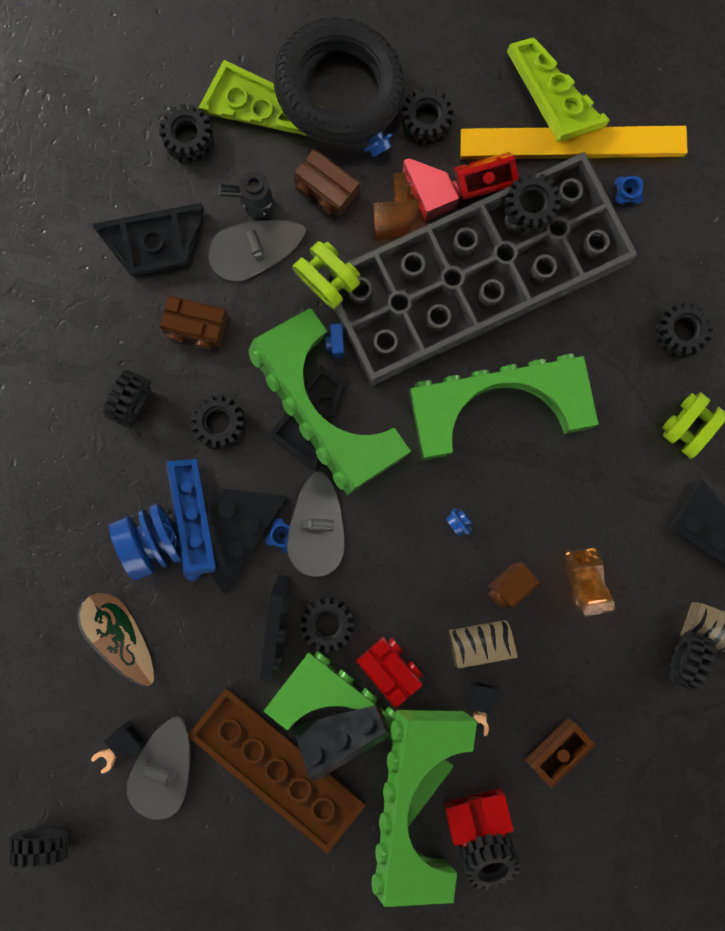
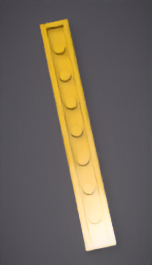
M686 126L605 127L561 142H557L549 127L460 129V160H482L506 152L513 154L515 159L573 158L585 152L587 158L685 157L688 153Z

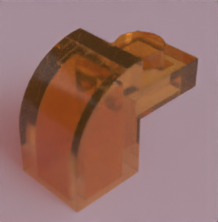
M405 172L393 173L394 201L373 203L375 240L399 238L408 233L417 220L419 199L412 200L411 182H406Z
M590 548L566 553L567 576L576 608H581L584 616L600 615L615 611L614 600L605 585L604 563L596 549Z

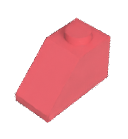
M410 158L404 160L403 174L425 222L456 209L461 194L456 181H451L447 172Z

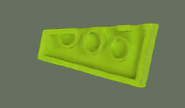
M534 37L509 45L507 53L557 142L607 126L610 119L604 113L600 115L592 107L594 102L587 94L582 96L573 86L575 81L568 74L565 75L558 70L556 60Z
M223 60L198 109L203 110L206 115L306 135L297 129L282 111L275 94L274 83Z

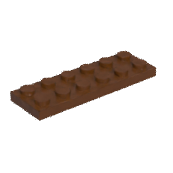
M228 687L225 688L189 733V737L193 742L327 854L366 806L364 800L331 773L316 782L309 779L299 746Z

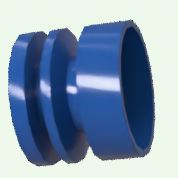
M158 503L150 506L151 516L144 509L139 511V526L130 516H126L109 525V532L115 551L124 569L133 581H138L154 574V558L163 568L170 566L169 556L175 563L181 561L176 527Z

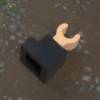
M469 681L466 706L468 710L475 711L472 718L477 723L483 724L482 733L484 736H487L489 726L486 721V714H491L493 702L500 703L502 691L499 686Z
M128 720L104 741L109 749L97 752L91 761L94 762L99 757H104L107 765L101 770V773H105L114 766L116 758L119 759L127 752L132 757L146 745L147 741L131 721Z

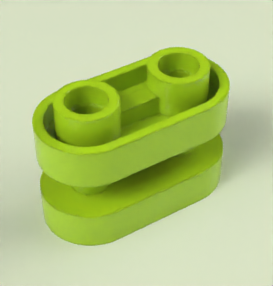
M317 241L309 249L313 259L308 262L301 257L292 268L312 291L329 307L335 309L343 301L339 291L344 288L351 293L360 284L358 280L360 274L349 262L344 264L337 257L339 255L337 250L329 242L326 241L323 244ZM321 267L334 278L331 283L318 272Z
M702 392L697 395L691 393L680 405L683 408L682 412L678 416H671L662 427L665 430L663 437L672 444L679 438L685 442L681 452L690 459L695 457L705 447L725 422V411L720 407L716 408L713 412L709 411L706 406L709 404L710 399ZM699 417L704 422L693 434L688 428Z

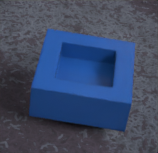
M330 324L331 333L325 334L326 351H332L333 359H344L342 324Z

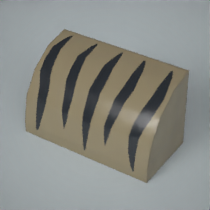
M692 602L680 635L683 636L685 632L692 631L716 642L715 648L725 652V612L703 603Z
M507 620L449 630L454 662L457 668L518 658L512 631Z

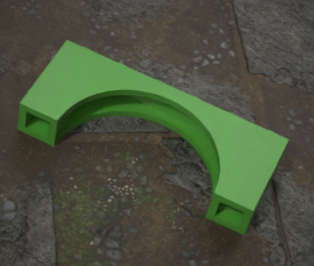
M309 308L253 339L248 350L249 357L254 366L260 367L266 376L269 388L280 396L287 414L295 418L299 424L302 436L306 440L311 441L320 462L327 465L331 470L335 484L341 490L344 489L346 494L349 495L401 461L411 450L394 427L388 431L373 435L353 434L330 424L314 408L304 386L303 368L306 355L322 341L327 330L313 310Z
M565 354L557 357V361L546 363L545 359H539L529 362V366L518 368L517 364L501 367L500 372L490 374L489 370H480L471 373L472 377L461 379L460 375H453L443 378L442 383L432 384L431 380L415 383V388H410L409 396L422 461L450 456L453 453V428L459 412L474 397L498 388L520 389L539 397L557 416L563 434L596 427L599 424L584 356L575 358L574 354Z
M318 650L315 654L312 651L307 653L263 711L286 730L305 714L319 708L331 706L348 707L358 710L376 705L382 709L390 733L391 724L395 721L396 710L390 706L384 709L377 703L379 698L366 687L361 691L353 684L355 679L343 669L337 672L329 665L332 661ZM448 758L433 767L416 788L409 806L408 826L411 825L454 767Z
M396 710L395 721L391 724L392 748L387 756L388 780L383 787L384 812L381 813L379 818L380 844H377L375 850L377 861L376 874L372 876V891L384 907L454 903L457 872L445 859L425 856L413 848L409 838L407 821L411 799L424 776L438 763L453 755L473 752L477 721L464 711Z

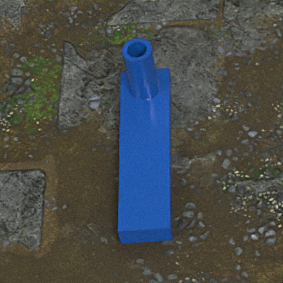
M197 459L167 461L166 467L183 574L188 580L196 581L201 577V574L212 573L216 568Z

